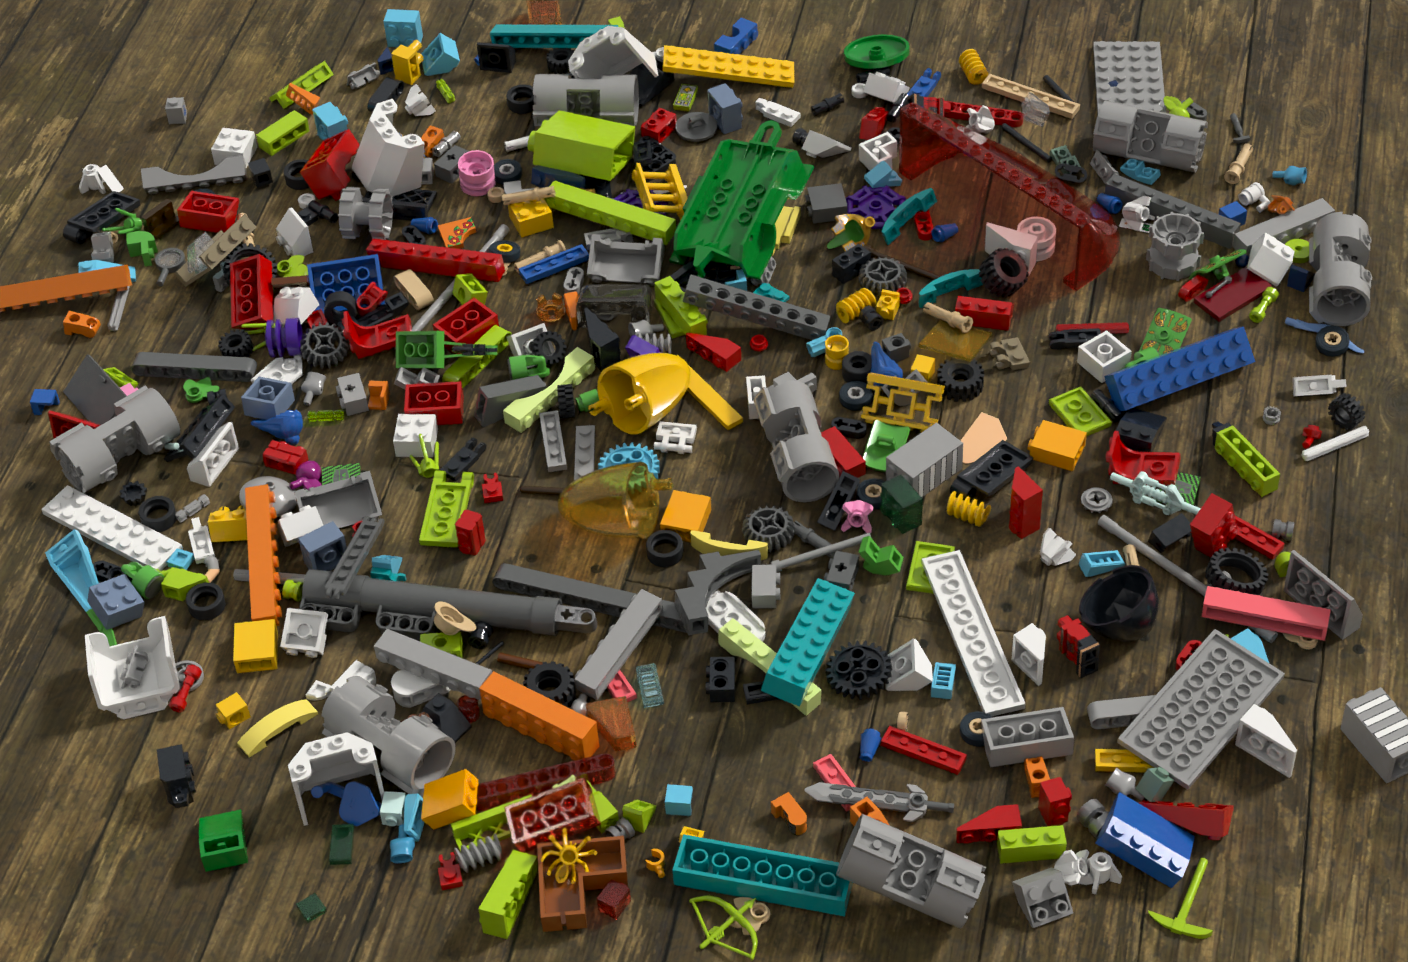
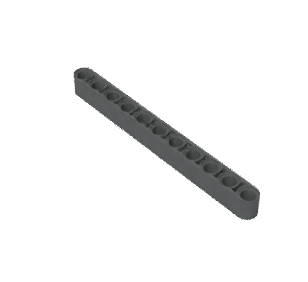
M506 563L499 566L492 581L494 586L501 590L535 598L537 596L560 598L562 604L588 608L595 612L620 617L621 612L628 608L633 596L637 595L632 592ZM662 600L664 610L653 625L687 633L676 610L675 602Z

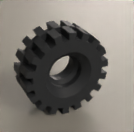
M955 356L951 357L950 361L948 359L944 360V364L941 363L937 371V385L945 386L942 396L947 395L948 400L954 398V402H958L959 399H962V402H966L968 398L971 401L974 399V396L978 397L984 387V369H982V365L980 363L977 364L975 359L970 361V357L963 359V356H959V359H956ZM956 379H964L966 381L959 382Z

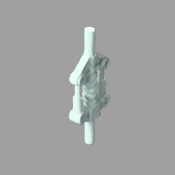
M1143 471L1139 472L1134 481L1114 472L1110 476V480L1130 487L1135 503L1140 504L1142 502L1152 507L1156 506L1163 509L1165 515H1171L1181 509L1197 515L1201 509L1184 502L1175 485L1165 486L1160 484L1159 481L1148 477L1147 473ZM1156 487L1161 488V489L1165 490V492H1164V491H1161V492H1160L1159 489H1156V490H1155V488H1156ZM1158 499V501H1160V502L1162 501V503H1164V504H1166V505H1162V504L1156 502V500Z

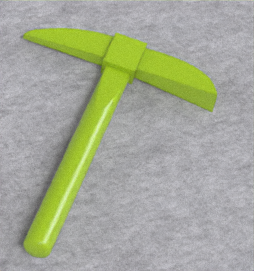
M1201 858L1199 860L1177 918L1172 919L1148 910L1149 915L1157 923L1170 929L1171 932L1198 939H1206L1212 936L1213 930L1186 924L1187 915L1208 864L1207 859Z

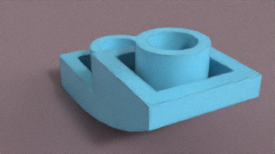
M1129 159L1120 168L1127 176L1150 185L1161 176L1160 170L1145 167L1144 161Z

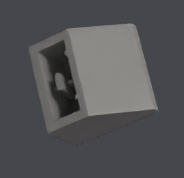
M1051 867L1012 882L1017 901L1032 928L1073 914L1061 871Z

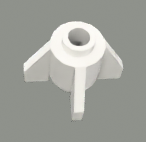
M418 85L412 86L405 101L407 112L410 115L413 113L414 116L431 115L436 112L432 105L427 106L430 102L423 92L418 94L421 91Z
M982 105L978 112L968 108L970 125L966 126L963 130L964 133L972 135L982 132L989 133L993 130L995 123L988 107Z
M89 164L83 169L79 185L81 194L89 191V188L91 190L98 189L102 194L106 193L103 186L105 181L97 172L101 168L98 165Z
M1142 196L1128 202L1123 207V217L1133 230L1141 231L1143 221L1147 219L1155 220L1154 216L1149 215V209L1146 207L1149 206L1151 197Z
M1051 528L1045 531L1040 550V559L1048 566H1056L1071 561L1076 554L1069 548L1072 545L1070 541H1065L1061 537L1056 536Z
M1087 849L1076 854L1072 850L1064 851L1056 861L1054 869L1062 872L1064 883L1068 885L1078 883L1088 885L1094 883V878L1090 873H1087L1088 866L1085 861L1089 855Z
M1098 852L1085 860L1088 866L1087 873H1090L1094 878L1092 894L1097 893L1099 884L1105 883L1109 879L1111 882L1121 884L1122 875L1108 854Z

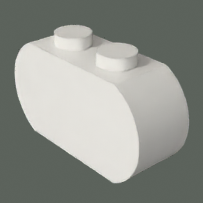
M406 670L397 671L391 680L396 702L408 708L431 700L438 693L443 695L451 690L444 685L435 684L429 679L418 677Z

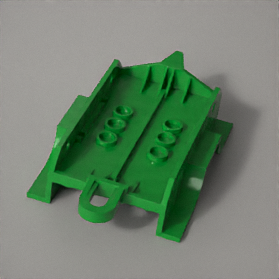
M770 120L762 123L749 142L731 139L720 141L704 175L698 177L682 208L684 215L674 233V252L669 260L670 263L684 265L688 257H693V265L698 273V277L704 278L706 275L704 271L705 266L710 261L741 266L746 277L761 279L774 251L776 243L775 223L787 199L795 200L801 195L814 169V165L802 163L797 150L776 147L782 135L778 122ZM773 128L774 130L768 142H760L765 131Z

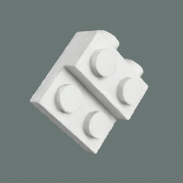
M287 608L280 647L286 651V654L297 656L298 652L305 653V656L317 658L318 654L323 655L327 636L325 635L328 614L326 612Z

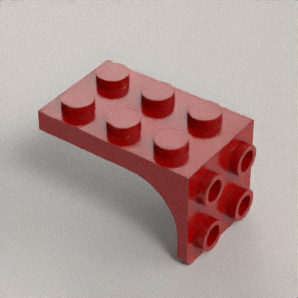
M348 311L343 312L344 318L342 323L345 328L343 329V335L346 340L349 339L350 349L352 353H356L358 359L396 347V331H412L411 319L408 314L375 326L364 327L356 324L351 319Z
M1114 431L1113 437H1110L1109 440L1110 450L1106 452V462L1110 464L1109 476L1114 472L1134 481L1139 472L1143 471L1147 473L1148 477L1159 481L1160 484L1175 485L1181 460L1180 453L1134 451L1127 448L1121 442L1119 431Z

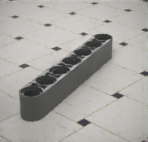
M139 352L135 356L131 371L137 376L200 380L209 377L210 380L250 382L254 377L257 362L247 357Z

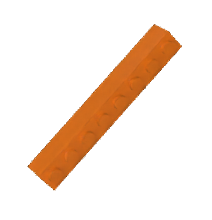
M128 265L0 286V312L6 311L5 307L11 306L12 310L23 308V304L28 303L30 307L41 305L40 301L46 300L47 304L58 302L57 298L64 297L66 301L75 299V295L82 294V298L93 296L92 292L99 291L100 295L110 293V289L115 288L117 292L128 290L127 286H132Z
M268 484L245 488L251 620L275 619L276 626H279L282 610L281 606H278V601L281 600V593L277 589V584H280V576L276 572V568L279 567L278 556L275 555V551H278V543L274 538V535H277V526L273 520L276 519V510L273 507V503L276 502L274 491H270Z

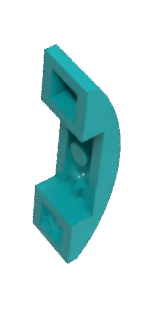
M932 188L913 195L892 212L882 229L887 245L901 234L899 228L919 210L926 212L937 202Z
M980 270L956 271L933 280L920 291L919 307H925L924 305L927 302L934 304L936 303L937 296L958 288L965 287L968 291L983 285L980 281L982 278L979 277Z

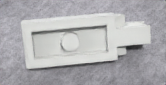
M761 98L755 102L756 110L762 112L764 117L792 127L801 118L799 112L777 103L767 102Z
M1335 375L1292 377L1293 396L1332 394L1336 392L1337 387H1346V379L1335 380Z
M197 517L191 519L194 529L189 530L188 533L196 564L204 563L206 557H215L208 527L201 526L200 519Z

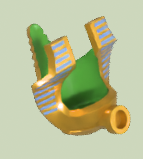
M856 214L835 216L837 223L831 228L835 237L828 243V249L842 245L843 250L847 251L857 244L862 246L867 244L871 235V227L875 224L873 217L865 218Z

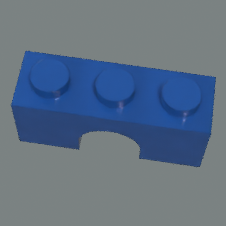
M740 18L732 26L733 37L722 35L714 43V52L740 54L757 39V23Z

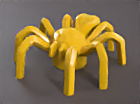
M563 828V847L556 841L553 835L549 836V839L560 852L553 850L543 854L541 862L549 855L559 856L550 865L547 875L550 876L554 867L562 861L563 863L556 869V881L558 883L566 881L569 875V865H571V883L575 884V862L581 864L585 872H589L587 864L580 860L579 857L592 854L597 855V851L590 850L579 853L588 841H591V837L587 836L576 848V842L574 845H572V841H570L569 845L567 844V829Z

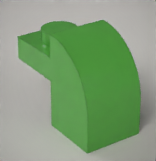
M146 231L126 233L130 257L142 255L145 266H152L154 253H158L154 236Z
M870 536L863 537L859 553L865 559L863 567L867 571L880 575H891L900 572L904 557L894 545L879 548Z

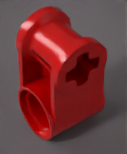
M371 282L357 299L358 314L364 316L374 311L385 300L388 292L377 287L375 282ZM367 304L369 307L362 308L361 305Z

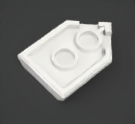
M296 355L294 358L283 359V357L275 358L254 376L251 382L254 383L260 376L293 384L303 375L302 356Z

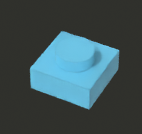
M177 548L168 559L167 565L170 568L187 570L195 559L194 554Z

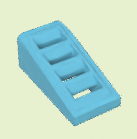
M1118 550L1082 553L1079 566L1085 577H1091L1125 566V562Z
M935 663L931 697L952 699L956 664Z
M418 793L407 794L404 807V832L413 837L416 842L420 840L424 821L421 820L423 798Z

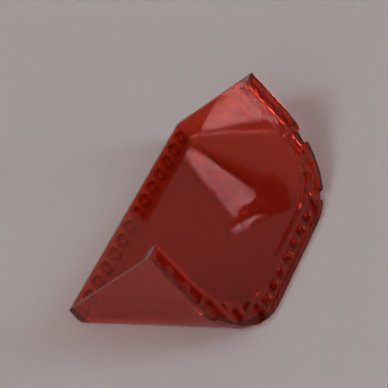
M909 103L900 109V174L909 180H913L939 162L952 158L956 154L964 153V155L969 156L1079 228L1075 270L1063 277L1064 284L1078 291L1112 264L1119 249V230L1111 215L1099 204L1018 152L916 103Z

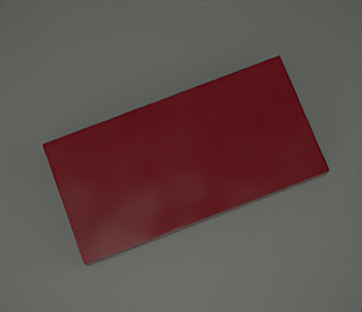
M1246 266L1231 275V283H1226L1211 298L1205 296L1206 292L1212 291L1223 281L1194 297L1193 302L1220 322L1260 298L1265 289L1272 287V285L1247 269Z

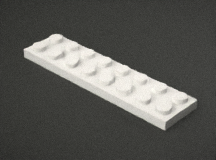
M68 485L42 508L45 516L72 530H77L81 535L132 562H138L143 567L150 565L162 571L167 566V561L177 548L183 550L182 544Z

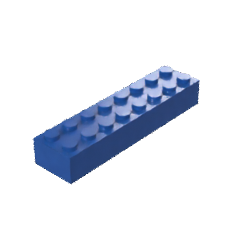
M1238 327L1104 377L1114 405L1119 411H1125L1254 363L1255 359L1244 327Z

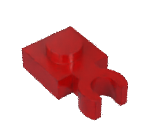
M495 472L492 479H488L487 474H484L485 484H482L484 503L504 501L501 482H498V474Z
M453 852L450 853L451 859L447 861L443 860L442 854L439 855L441 867L438 868L442 890L463 886L460 865L456 864Z

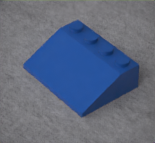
M378 254L307 264L310 289L319 303V306L314 311L322 309L324 313L326 298L331 293L337 291L348 292L355 298L357 303V299L371 282H375L376 286L383 290ZM385 300L379 306L385 305ZM362 304L361 307L367 308L369 305ZM343 306L334 307L335 310L340 312L347 310Z
M1119 792L1095 844L1172 888L1182 879L1190 861L1195 836Z

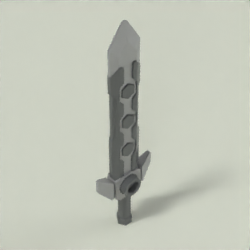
M822 782L805 788L807 794L815 800L822 802L854 805L868 797L879 809L908 812L903 818V821L908 822L922 818L926 814L927 809L953 813L954 803L928 801L925 791L912 784H907L910 793Z

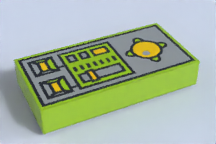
M681 84L673 104V109L690 112L698 86Z

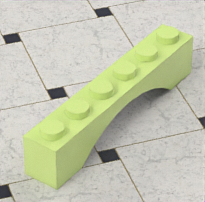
M578 347L565 357L563 370L552 385L535 395L514 400L503 410L505 424L521 433L529 428L540 417L539 413L546 412L558 402L557 385L572 384L574 388L595 370L594 356Z
M734 618L719 629V645L731 655L744 658L767 673L777 654ZM812 682L800 707L794 706L807 716L820 705L821 689Z

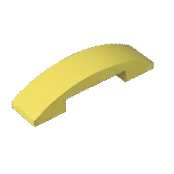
M691 530V546L703 554L719 552L720 556L759 550L761 560L768 558V543L748 540L746 546L711 540L710 533Z
M307 699L287 704L258 721L237 743L245 754L251 757L267 747L265 743L267 740L297 721L302 725L318 715V711Z

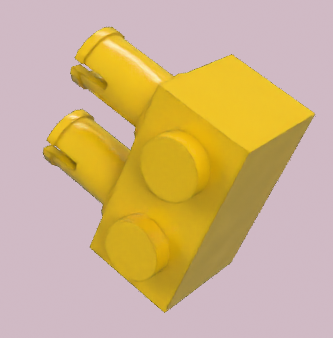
M414 40L408 47L400 45L391 53L395 79L410 85L421 76L419 64L424 61L423 55L417 53L422 48V44L418 40Z
M242 505L237 510L231 512L228 507H224L223 511V507H220L218 511L210 513L208 526L211 542L247 540L246 509L244 507L242 509Z

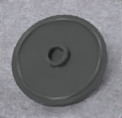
M704 112L685 114L676 122V133L687 141H704L711 138L717 132L716 119Z

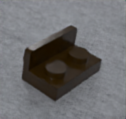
M169 199L164 200L141 216L144 230L151 233L155 239H158L179 224V218L175 215L172 201Z

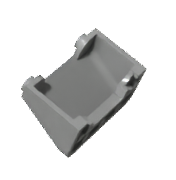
M592 234L587 275L595 283L611 281L642 283L646 286H654V282L659 281L665 247L662 238H653L652 243L645 240V244L612 242L611 238H607L606 241L601 239V235Z
M370 471L360 473L361 475H357L356 478L351 476L348 479L315 488L311 487L309 491L307 489L294 491L298 509L307 505L311 507L316 506L323 525L333 521L338 528L354 525L358 521H363L364 517H370V521L372 518H377V521H379L378 517L382 516Z

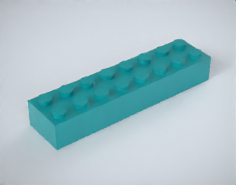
M819 578L816 580L766 673L761 691L800 707L850 610L855 595L854 592Z
M683 834L673 867L674 885L737 897L756 898L755 900L840 916H845L853 886L852 882L836 876L839 862Z

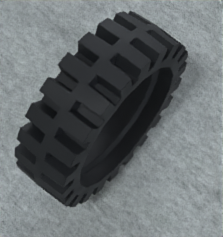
M246 243L242 244L241 247L239 245L236 246L227 255L224 263V279H227L226 283L228 286L231 285L230 263L235 262L239 258L251 257L257 254H261L272 262V278H276L277 263H275L276 260L272 257V253L270 251L266 253L267 249L264 247L261 250L260 245L253 247L252 243H249L248 246Z
M1225 548L1224 550L1219 549L1218 552H1214L1207 565L1205 577L1208 579V584H1212L1211 587L1260 595L1267 582L1268 573H1266V567H1263L1264 564L1258 562L1259 559L1257 557L1252 558L1251 553L1244 554V550L1238 552L1237 548H1232V550ZM1232 566L1239 568L1251 576L1254 582L1241 583L1228 578L1219 567Z

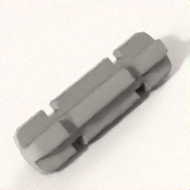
M205 494L198 497V500L195 499L183 507L184 510L180 509L175 513L176 519L179 522L185 521L187 516L191 517L200 511L202 506L206 507L210 503L209 498Z

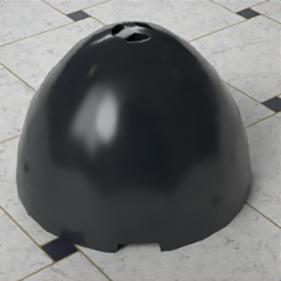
M1127 565L1113 569V574L1104 579L1098 578L1084 593L1079 605V613L1082 620L1090 629L1105 638L1120 642H1132L1145 637L1154 627L1159 609L1157 589L1148 570L1137 565Z

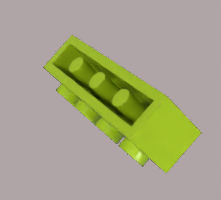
M671 276L654 282L655 298L679 328L682 329L685 335L686 333L707 335L706 324H708L706 316L699 312L697 306L683 302L685 292L680 289L679 283L674 281Z
M1233 425L1217 432L1216 452L1224 457L1227 463L1239 473L1242 479H1245L1251 485L1254 491L1263 497L1278 489L1280 473Z

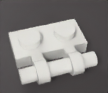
M660 421L656 440H660L662 443L655 442L654 449L666 453L668 451H675L678 454L692 453V446L686 445V443L694 444L697 425ZM669 441H670V442H679V444H671V443H669Z

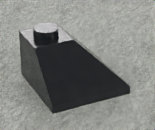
M477 42L480 70L512 73L516 63L514 47Z
M440 693L434 696L423 708L422 712L430 716L433 720L432 723L440 731L452 738L455 743L472 728L469 721L454 702Z

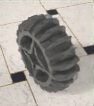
M872 258L871 261H866L862 265L859 272L861 287L871 291L874 296L878 295L879 298L882 289L896 292L899 288H904L907 282V272L904 265L900 264L899 261H894L893 258Z
M319 322L317 327L315 325L311 326L312 330L306 329V334H302L300 341V351L303 358L307 359L308 364L313 363L314 367L320 365L322 369L327 365L330 369L331 364L337 367L338 361L343 363V357L348 355L349 339H345L341 327L336 328L335 323L329 326L328 322L325 325ZM335 341L339 343L337 349L334 348ZM312 342L315 343L314 350H312L310 347Z
M766 505L763 509L758 507L757 511L752 509L751 514L746 515V519L743 521L742 533L745 542L753 540L768 543V550L771 553L773 549L779 551L780 547L785 548L786 544H790L794 536L792 528L794 522L792 516H789L788 511L783 512L782 507L776 509L775 505L772 508H768Z

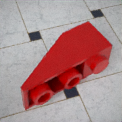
M875 107V109L866 114L861 120L859 138L870 140L881 135L889 111H885L881 107Z
M686 333V346L688 349L699 354L703 359L710 361L716 367L728 372L741 361V347L725 338Z
M1018 804L996 806L961 825L956 830V843L991 842L997 840L998 831L1022 829Z

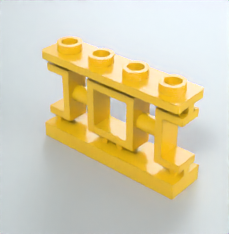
M868 373L866 388L874 389L875 395L872 407L863 406L861 418L865 419V422L873 424L875 420H879L894 426L895 424L908 426L910 431H913V428L921 429V433L933 424L938 423V419L929 418L932 400L942 401L945 386ZM874 382L898 386L899 389L892 388L889 397L880 396L882 386L874 385ZM911 389L936 393V395H928L926 404L917 403L918 393L911 392ZM895 393L912 396L909 414L893 411ZM878 404L888 405L886 415L894 416V418L872 415L869 412L876 413ZM915 410L925 412L923 422L931 424H920L906 421V419H914Z

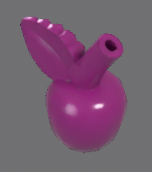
M311 460L302 463L296 471L297 480L289 483L290 488L293 490L303 486L305 490L309 491L311 487L322 486L318 481L321 476L320 465Z

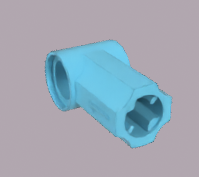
M836 327L829 328L826 331V335L807 342L806 346L811 357L825 353L826 339L833 335L842 336V331Z

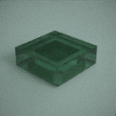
M316 893L296 904L298 910L308 923L327 912L326 907Z

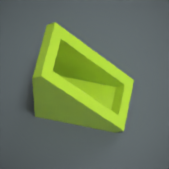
M640 800L632 801L623 805V818L630 822L634 830L644 833L657 805Z

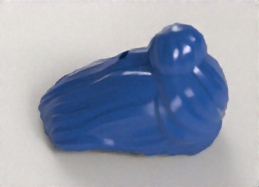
M873 342L871 348V373L893 377L896 375L898 378H903V371L898 364L883 352L878 342ZM874 382V385H878V386H883V385H885V384H881V383H876V382Z
M297 409L294 411L287 410L268 420H254L251 422V425L277 438L284 439L287 444L297 445L300 439L299 434L303 428V419Z

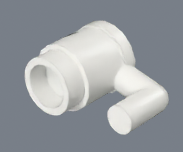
M1257 182L1242 190L1238 195L1239 201L1244 206L1260 200L1262 204L1256 207L1258 212L1267 209L1271 203L1265 196L1263 187Z

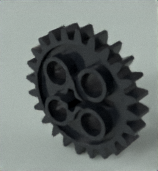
M858 640L855 645L848 642L847 648L841 645V651L834 650L835 656H829L830 662H826V677L831 689H835L836 694L842 692L844 698L850 694L852 700L855 695H858L860 700L863 695L870 698L871 692L877 695V689L884 690L883 683L889 684L888 678L892 677L891 671L893 669L887 651H882V646L876 648L874 642L868 646L866 640L862 645H860Z

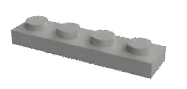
M558 410L539 413L548 472L567 470Z
M595 425L576 426L575 487L594 486Z

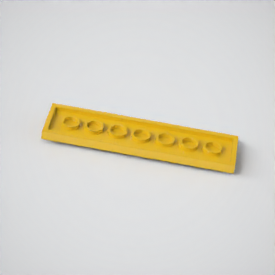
M664 45L663 72L794 87V62Z

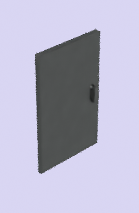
M88 354L63 391L88 421L100 425L116 416L114 403L127 396Z

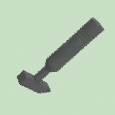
M1235 113L1231 114L1230 119L1237 135L1240 136L1234 138L1233 143L1239 144L1250 141L1249 135L1243 136V130Z

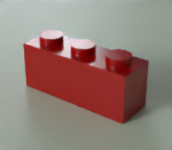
M835 426L821 432V436L830 445L839 472V478L843 471L857 478L866 474V461Z

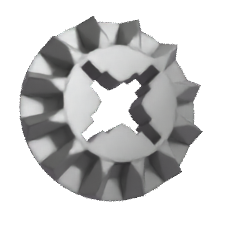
M1090 488L1084 491L1081 496V504L1084 505L1085 510L1090 509L1091 513L1094 511L1101 513L1102 510L1108 511V508L1112 507V496L1105 489ZM1094 497L1100 502L1099 504L1094 501Z

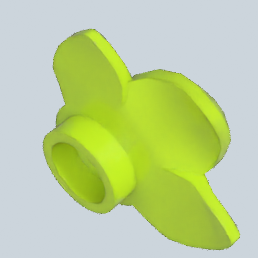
M293 255L288 260L280 261L277 265L278 275L281 277L308 275L307 266L302 264L304 256Z

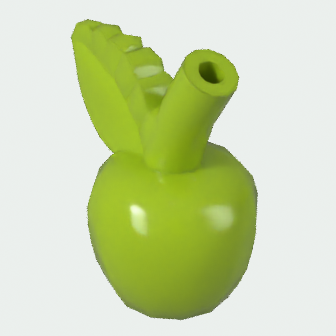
M1165 96L1163 98L1166 109L1170 111L1169 114L1190 118L1189 112L1186 110L1193 103L1190 97L1182 104L1176 97Z

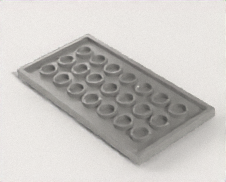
M1093 42L1097 117L1105 100L1166 113V107L1163 102L1165 95L1160 42ZM1116 80L1118 85L1111 87L1108 83Z
M1214 629L1120 735L1117 743L1154 768L1161 767L1165 769L1175 782L1188 790L1238 732L1240 719L1254 704L1260 706L1282 681L1285 673Z

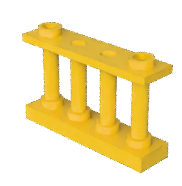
M636 163L635 170L632 171V179L635 181L643 209L651 212L676 213L681 221L684 215L682 208L688 198L676 164H669L668 171L664 173L643 172L640 163ZM645 179H665L668 183H646ZM649 190H669L672 195L650 194ZM653 201H672L675 203V206L654 205Z

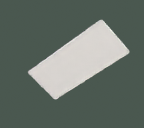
M107 165L97 170L112 191L120 192L124 189Z

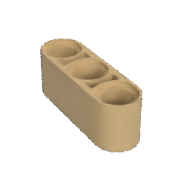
M411 269L394 276L397 288L416 310L434 303L431 292Z

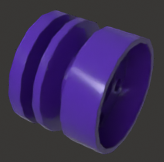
M287 318L285 327L282 326L280 319H276L275 325L273 320H267L265 341L270 357H276L277 350L279 356L283 357L285 348H287L289 356L302 355L300 351V341L302 339L300 319Z

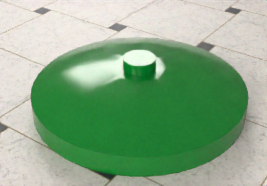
M886 34L862 37L852 41L845 47L844 59L848 64L858 68L872 69L891 66L908 57L910 53L909 42L902 37Z

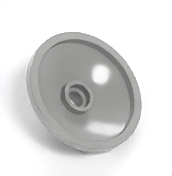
M263 476L252 479L245 483L240 490V503L246 509L245 488L268 484L270 491H274L276 502L273 503V507L276 510V517L291 512L297 504L294 495L296 490H292L288 482L277 477Z

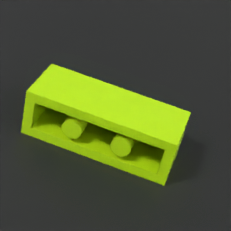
M295 110L256 134L259 148L273 156L310 131L308 120Z
M1063 825L998 831L997 849L1000 864L1059 859L1063 852L1066 851L1067 843Z

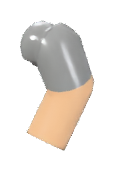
M208 556L204 559V564L208 567L205 576H207L209 583L220 572L218 560L214 556Z

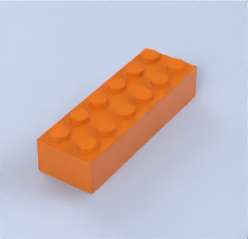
M493 671L479 688L483 713L488 718H494L506 727H512L521 734L528 735L537 742L546 744L555 751L570 756L575 761L586 764L600 747L596 721Z

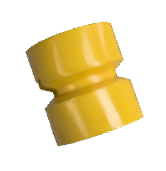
M833 335L826 339V366L833 370L842 369V360L849 352V342L846 337Z

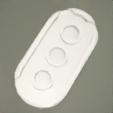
M716 591L712 595L706 607L708 624L718 634L719 629L734 618L762 642L764 641V623L741 600L727 591L725 593Z

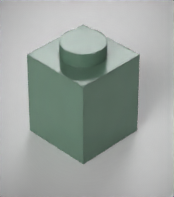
M1161 767L1149 768L1135 789L1150 802L1162 801L1174 780Z

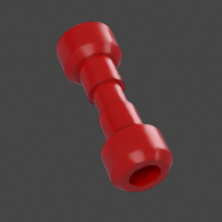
M188 665L186 667L183 685L178 691L177 696L172 697L169 703V707L173 711L178 713L184 712L187 706L186 698L189 694L188 692L193 686L194 681L199 680L202 674L198 666Z

